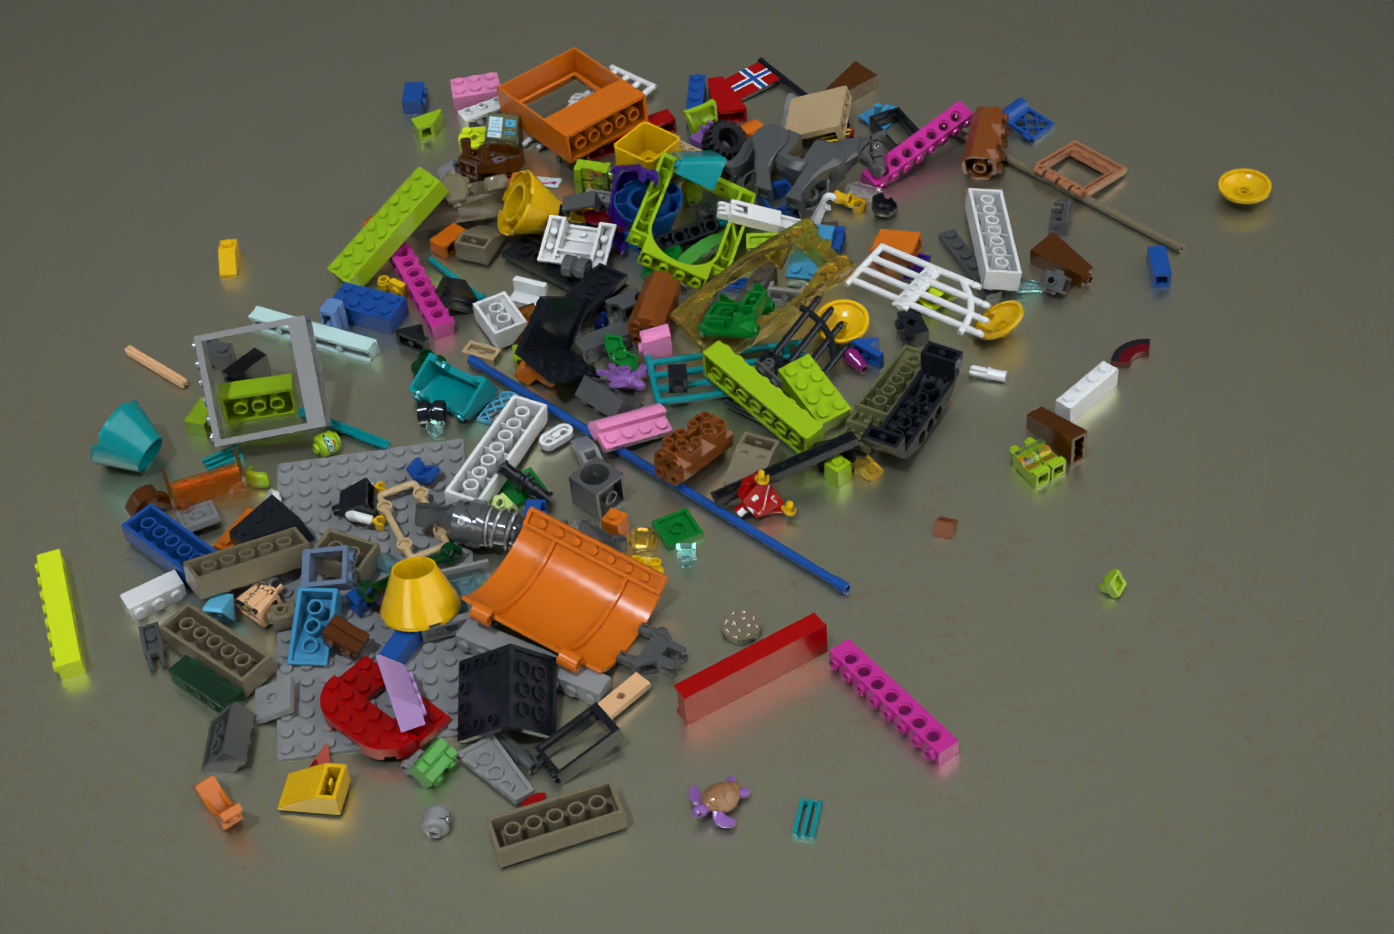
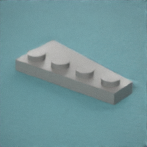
M494 734L458 752V760L514 804L518 805L529 796L535 794L531 784Z

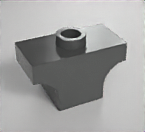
M635 288L605 300L608 317H618L623 323L629 321L640 293L638 289Z

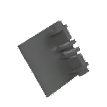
M767 358L762 363L756 360L757 372L767 377L771 384L783 391L782 381L775 375L774 360Z

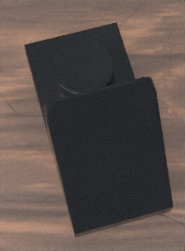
M422 324L395 331L398 345L417 352L423 349L431 350L429 338L424 336Z

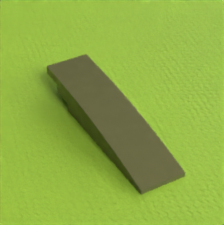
M905 344L854 404V411L846 419L844 429L838 434L840 436L852 431L860 444L853 449L867 454H871L874 449L863 444L861 436L870 424L877 427L882 425L920 371L921 349Z

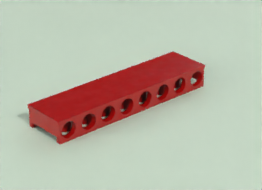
M814 612L675 684L674 689L677 691L679 706L677 713L685 721L686 726L825 654L828 652L826 623H823Z

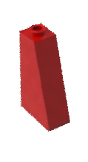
M723 76L707 78L709 98L716 101L718 122L722 119L725 122L726 120H731V123L747 122V108Z

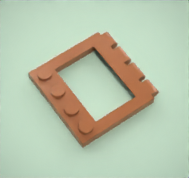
M1074 140L1036 162L1032 171L1066 191H1070V193L1079 198L1083 196L1087 198L1125 175L1127 168ZM1070 155L1104 175L1083 187L1049 167Z

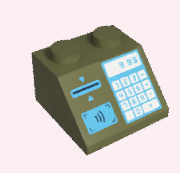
M488 112L485 131L486 144H511L521 148V143L524 140L520 115Z

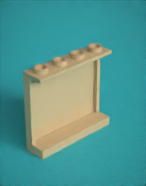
M847 85L791 98L788 116H786L787 122L786 126H784L786 131L790 129L801 134V139L832 132L836 133L838 140L845 139L852 101Z

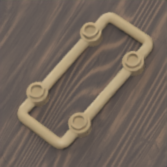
M410 480L380 491L376 496L378 503L377 511L379 515L386 518L397 539L396 546L398 552L401 555L406 556V558L417 556L429 557L439 553L443 544L450 542L449 535L439 523H434V537L443 543L413 554L411 539L404 537L392 515V503L384 498L413 488V497L417 503H429L428 489L421 487L417 481Z

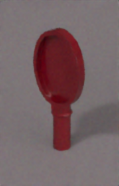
M589 209L583 213V219L591 225L599 226V222L615 224L610 221L609 214L602 210L595 212V209ZM617 225L616 232L622 233L623 227Z

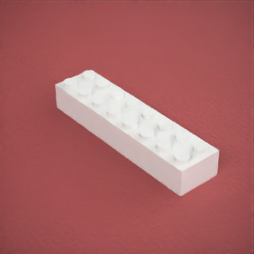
M968 188L965 210L982 289L1018 291L1022 271L1003 191Z
M513 394L446 488L445 504L456 503L460 499L468 501L479 499L491 504L493 497L499 493L508 480L503 475H498L496 473L506 459L510 465L515 468L517 467L548 421L547 405Z

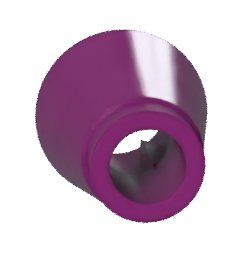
M854 348L846 350L843 355L844 362L861 374L865 373L869 365L860 352Z

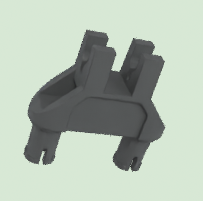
M642 622L638 628V634L651 640L640 655L634 656L621 650L620 654L617 655L616 662L630 667L634 673L637 672L640 675L662 673L674 678L678 672L674 668L677 665L676 661L684 664L688 658V655L685 654L687 647L672 641L667 628H656Z

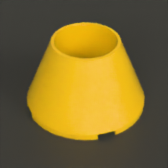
M519 171L509 183L502 198V201L505 202L503 209L499 210L498 229L501 234L506 236L544 234L549 215L558 216L559 199L531 171Z
M421 556L410 557L397 562L392 567L380 608L381 620L385 621L386 626L405 632L429 630L431 625L437 623L443 625L452 620L461 609V599L434 560Z

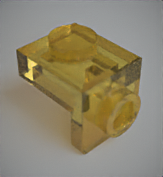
M869 455L864 459L859 457L852 464L854 467L852 474L857 472L869 485L884 472Z

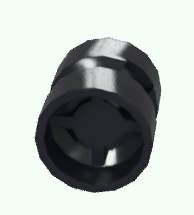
M429 400L418 401V423L430 424L433 421L434 424H446L447 408L445 400H434L433 403Z

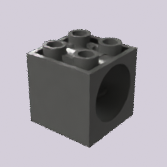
M598 456L586 462L585 465L569 476L573 504L599 522L611 507L617 509L627 501L624 474Z

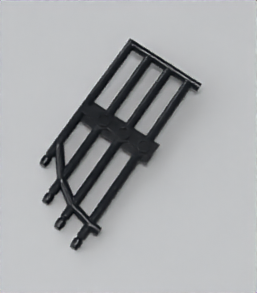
M816 296L808 307L802 304L799 308L802 314L772 351L766 349L760 355L758 361L761 363L767 358L774 360L776 376L778 369L795 361L820 329H822L826 338L811 357L817 362L829 347L830 361L822 370L826 376L848 349V345L843 344L839 350H836L835 337L844 327V322H838L832 331L826 324V321L835 309L830 306L821 317L813 312L821 302V296ZM808 317L816 322L788 359L779 355ZM725 399L723 403L725 406L759 422L734 400Z

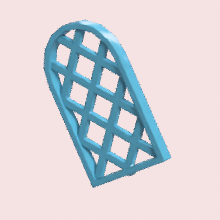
M511 391L496 394L477 417V421L491 425L490 417L492 414L489 415L488 412L492 410L496 412V409L504 408L506 404L503 401L510 400L513 394L519 395ZM498 402L501 403V405L496 406V407H495V405H494L495 403H498Z

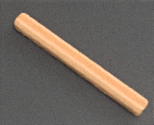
M132 345L125 348L126 355L179 387L186 388L189 385L187 378Z

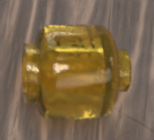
M635 527L632 533L628 535V545L632 547L634 552L650 553L658 545V534L651 527Z

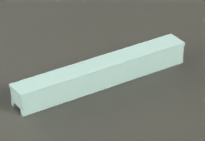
M256 306L248 316V319L252 320L253 325L295 316ZM312 321L316 346L319 350L368 364L380 353L376 339ZM288 325L257 331L291 341Z

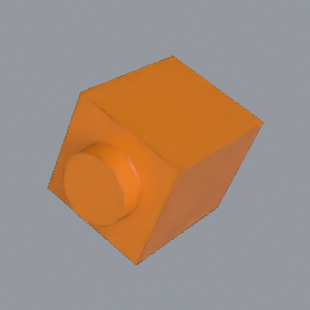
M611 507L601 519L602 529L608 534L625 536L630 530L628 513Z

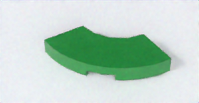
M604 334V347L610 360L617 367L627 365L630 366L631 370L635 371L637 369L638 355L626 349L623 344V336Z

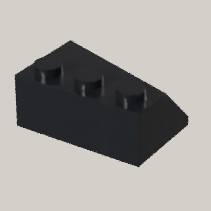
M272 494L229 531L230 540L234 546L292 527H296L309 543L315 540L300 517Z

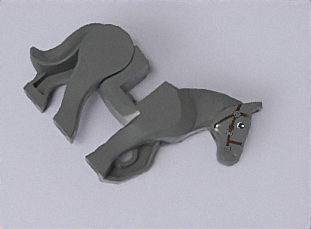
M765 125L744 142L739 153L732 160H726L724 168L731 176L730 182L746 188L750 181L756 179L754 185L756 196L773 201L772 175L776 174L795 183L784 196L786 206L799 210L800 219L807 221L811 219L823 195L830 193L832 188L843 181L846 174L855 164L860 163L867 167L875 178L884 175L886 172L884 145L888 142V139L884 137L887 135V132L881 130L870 137L848 138L836 142L815 140L804 157L801 134L790 129L786 131L780 125ZM809 191L814 195L812 199L805 198Z

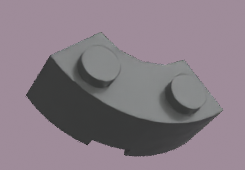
M218 339L206 341L210 364L215 366V369L223 371L237 361L232 343H223Z

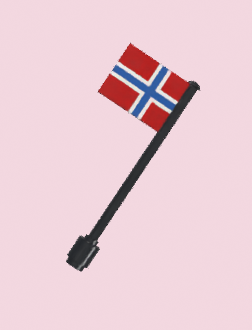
M763 57L759 58L757 63L726 78V81L742 101L779 82H782L798 96L808 95V93L766 62Z

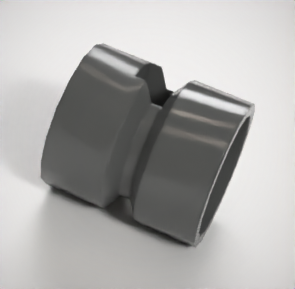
M566 254L561 264V275L582 280L592 270V260Z

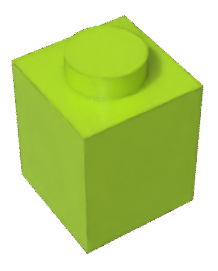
M840 454L824 463L825 480L838 489L852 479L851 462Z

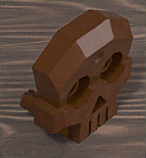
M471 138L460 139L462 153L458 157L461 175L480 180L485 177L507 175V172L519 171L525 165L523 148L511 144L495 143L482 144L477 149H471Z

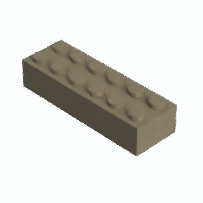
M292 527L183 562L186 582L200 600L208 599L216 594L227 593L238 587H245L257 581H264L275 575L286 574L288 571L297 568L301 569L302 550L311 549L310 543L296 527Z
M189 602L159 626L164 643L245 697L253 693L255 689L276 672L270 654Z
M612 779L485 818L500 868L627 828L625 812Z

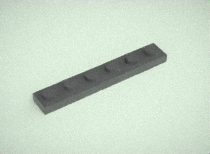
M952 229L940 233L938 236L939 241L967 278L981 284L976 257L956 230ZM982 288L977 290L985 301L1002 296L1001 290Z

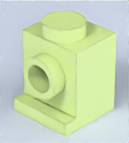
M503 492L492 499L491 505H494L497 510L506 507L510 511L513 508L511 511L513 514L519 510Z

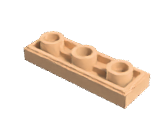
M635 672L598 704L613 719L649 690L651 682Z

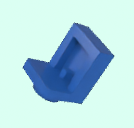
M416 457L406 468L414 481L427 484L432 483L441 471L438 465H424L420 457Z

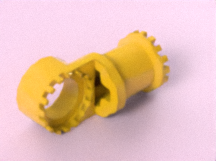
M839 190L834 191L836 200L832 201V204L845 205L846 208H850L855 214H862L866 211V200L863 197H856L852 193H842Z

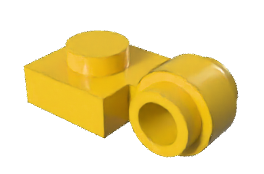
M386 275L378 278L379 290L384 292L390 291L392 294L404 296L406 299L409 297L406 283L395 278L390 279Z

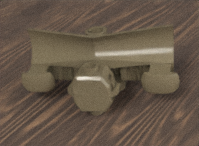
M456 171L446 172V176L442 178L441 182L449 193L412 234L449 226L452 222L462 225L469 221L498 217L499 210L503 209L505 202L502 201L506 191L505 188H508L509 185L507 176L505 174L487 177L484 181L470 183L468 177L456 174Z

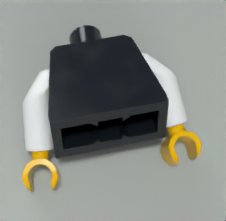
M367 477L354 482L351 486L340 492L339 503L332 506L333 514L336 517L343 515L348 522L354 521L368 525L371 523L375 524L376 530L383 531L385 529L384 524H386L384 516L372 517L376 515V495L386 489L385 483L379 481L376 485H373Z

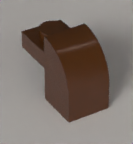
M152 484L139 487L130 495L125 510L132 517L150 503L158 508L171 509L173 501L166 492L157 491Z

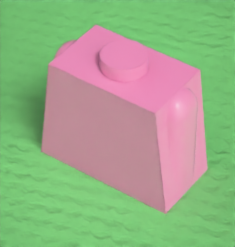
M668 324L639 331L641 343H638L639 354H643L645 364V355L650 354L652 359L673 356Z

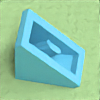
M220 593L213 595L203 607V611L218 621H236L233 594Z

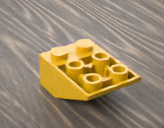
M323 763L289 773L277 809L340 815L351 781L347 765Z

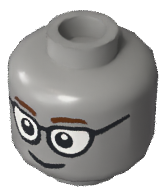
M438 804L427 808L423 813L422 831L433 839L445 836L449 832L450 812L446 807Z

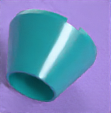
M130 399L131 403L124 402L105 422L98 433L100 439L97 445L93 444L91 448L90 460L93 463L142 472L157 456L162 446L163 438L138 401Z

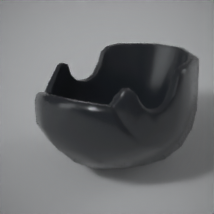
M883 193L875 194L872 197L871 206L875 215L888 218L897 212V203L893 201L892 197L886 199Z

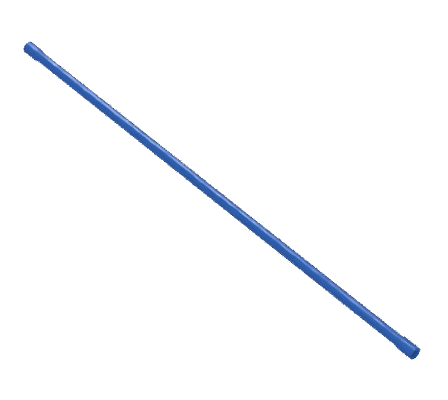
M472 354L468 357L467 364L484 372L524 398L546 404L547 412L593 439L587 427L588 425L494 369L477 356ZM626 448L613 451L827 582L831 587L844 595L850 591L851 584L845 580L834 576L723 507H717L715 502L687 485L680 483L674 486L659 478L655 474L654 465Z

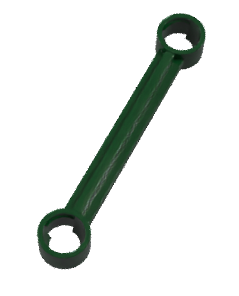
M446 542L441 547L439 553L428 558L434 560L437 565L444 562L455 564L462 557V549L453 542ZM453 549L452 555L448 557L449 552ZM389 576L376 582L369 579L362 581L357 589L358 596L368 603L376 601L380 593L386 590ZM371 587V592L366 595L367 590Z

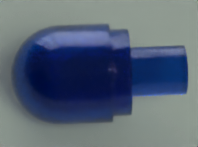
M601 311L600 315L595 319V331L609 326L607 312Z

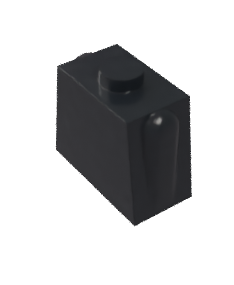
M443 276L435 290L444 306L450 309L470 314L473 310V303L477 302L476 296L464 279Z

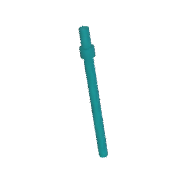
M429 257L428 262L447 277L461 279L434 257ZM470 286L477 298V302L488 298L485 294L479 293Z

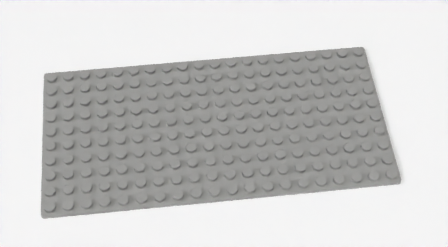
M453 439L280 463L277 466V491H279L281 496V502L300 517L315 538L314 541L310 542L311 549H313L328 528L378 543L383 560L369 578V580L376 582L389 576L392 567L397 562L406 559V556L398 552L396 546L397 539L387 520L386 524H384L385 529L378 531L375 529V524L371 523L368 525L354 521L348 522L343 515L336 517L332 512V506L339 503L340 492L351 486L354 482L366 477L373 485H376L379 481L384 482L386 489L413 480L406 468L416 457H420L424 465H438L441 470L432 483H419L421 487L428 489L429 503L446 506L445 490L466 462L464 440ZM410 488L384 499L392 503V515L404 537L411 539L413 544L412 552L415 554L443 542L435 539L433 524L427 528L415 525L416 504L418 503L413 497L414 489ZM376 501V515L373 516L372 518H375V517L379 516L378 511H377V504H378L377 501ZM453 542L462 549L461 559L455 564L444 562L438 565V567L445 569L474 562L473 548H468L462 543ZM453 549L449 552L448 557L452 555ZM302 568L277 575L279 582L284 586V589L278 594L283 603L290 602L289 599L293 598L296 606L298 587H301ZM317 573V581L336 579ZM475 579L451 584L460 596V599H462V596L476 590ZM351 590L340 591L343 596L341 618L370 634V638L357 659L353 657L348 659L340 653L341 650L333 647L328 667L287 665L292 628L277 631V681L289 676L295 679L294 711L277 718L278 762L316 758L325 744H328L330 755L361 751L360 747L336 729L332 731L328 727L321 710L320 695L324 685L333 675L340 677L364 656L367 655L378 663L376 655L380 653L396 631L386 626L383 619L381 620L380 605L376 604L371 609L363 612V617L359 618L348 605L346 593ZM461 600V609L458 614L470 612L472 605ZM455 635L428 642L422 641L405 665L407 672L412 671L420 696L426 698L451 718V723L429 741H434L439 737L443 739L458 737L459 661L475 655L463 652L457 648ZM385 688L370 702L394 719L396 716Z

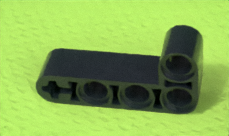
M706 202L700 203L694 214L696 222L660 234L655 240L657 246L661 250L676 245L683 248L716 233L719 224L711 205ZM700 210L706 211L707 215L701 214ZM710 225L714 230H708L706 226ZM690 231H696L698 235L693 236ZM679 236L682 241H677L674 237Z

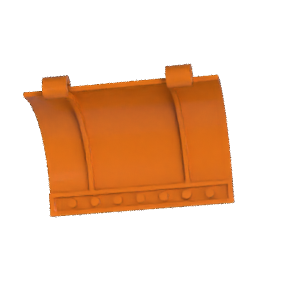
M532 506L526 514L522 523L523 527L515 543L497 570L482 586L474 592L462 596L461 600L472 605L469 612L470 618L487 627L496 620L559 654L556 664L574 674L579 671L582 664L600 674L604 673L617 663L616 658L620 651L627 652L639 636V626L642 622L647 624L663 593L669 576Z

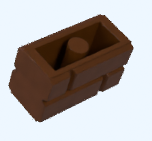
M336 614L333 615L321 635V639H323V643L326 646L338 648L341 650L340 653L348 659H351V657L357 659L370 638V634Z

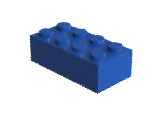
M344 282L332 297L343 301L348 324L389 335L395 333L409 314L406 297Z

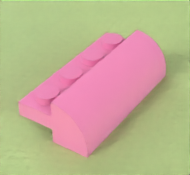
M660 403L589 422L587 426L594 441L599 442L604 453L661 438L673 432L665 416L667 411Z

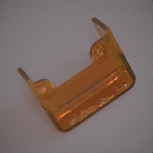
M237 448L233 449L237 463L170 482L165 469L161 470L173 508L183 511L188 509L189 506L232 493L240 494L244 492L248 484Z

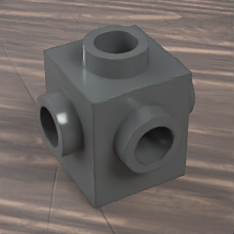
M1054 268V271L1047 269V272L1042 276L1041 286L1046 288L1045 292L1052 295L1060 293L1066 296L1072 278L1064 276V271Z

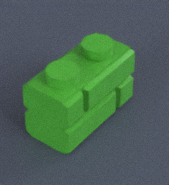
M439 737L433 741L408 770V773L417 779L424 788H428L432 784L436 786L444 778L441 775L444 770L449 771L456 764L454 759L458 752L452 746H449L442 737Z

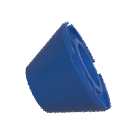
M639 178L624 184V188L620 192L617 191L614 196L615 210L629 230L651 181L650 178H646L645 182H641ZM674 182L668 184L653 221L652 236L654 241L660 234L671 231L682 206L683 194L679 186Z

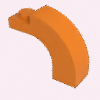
M214 775L209 776L192 787L203 807L221 829L226 830L244 819L240 813L243 811L240 804H234L227 797Z

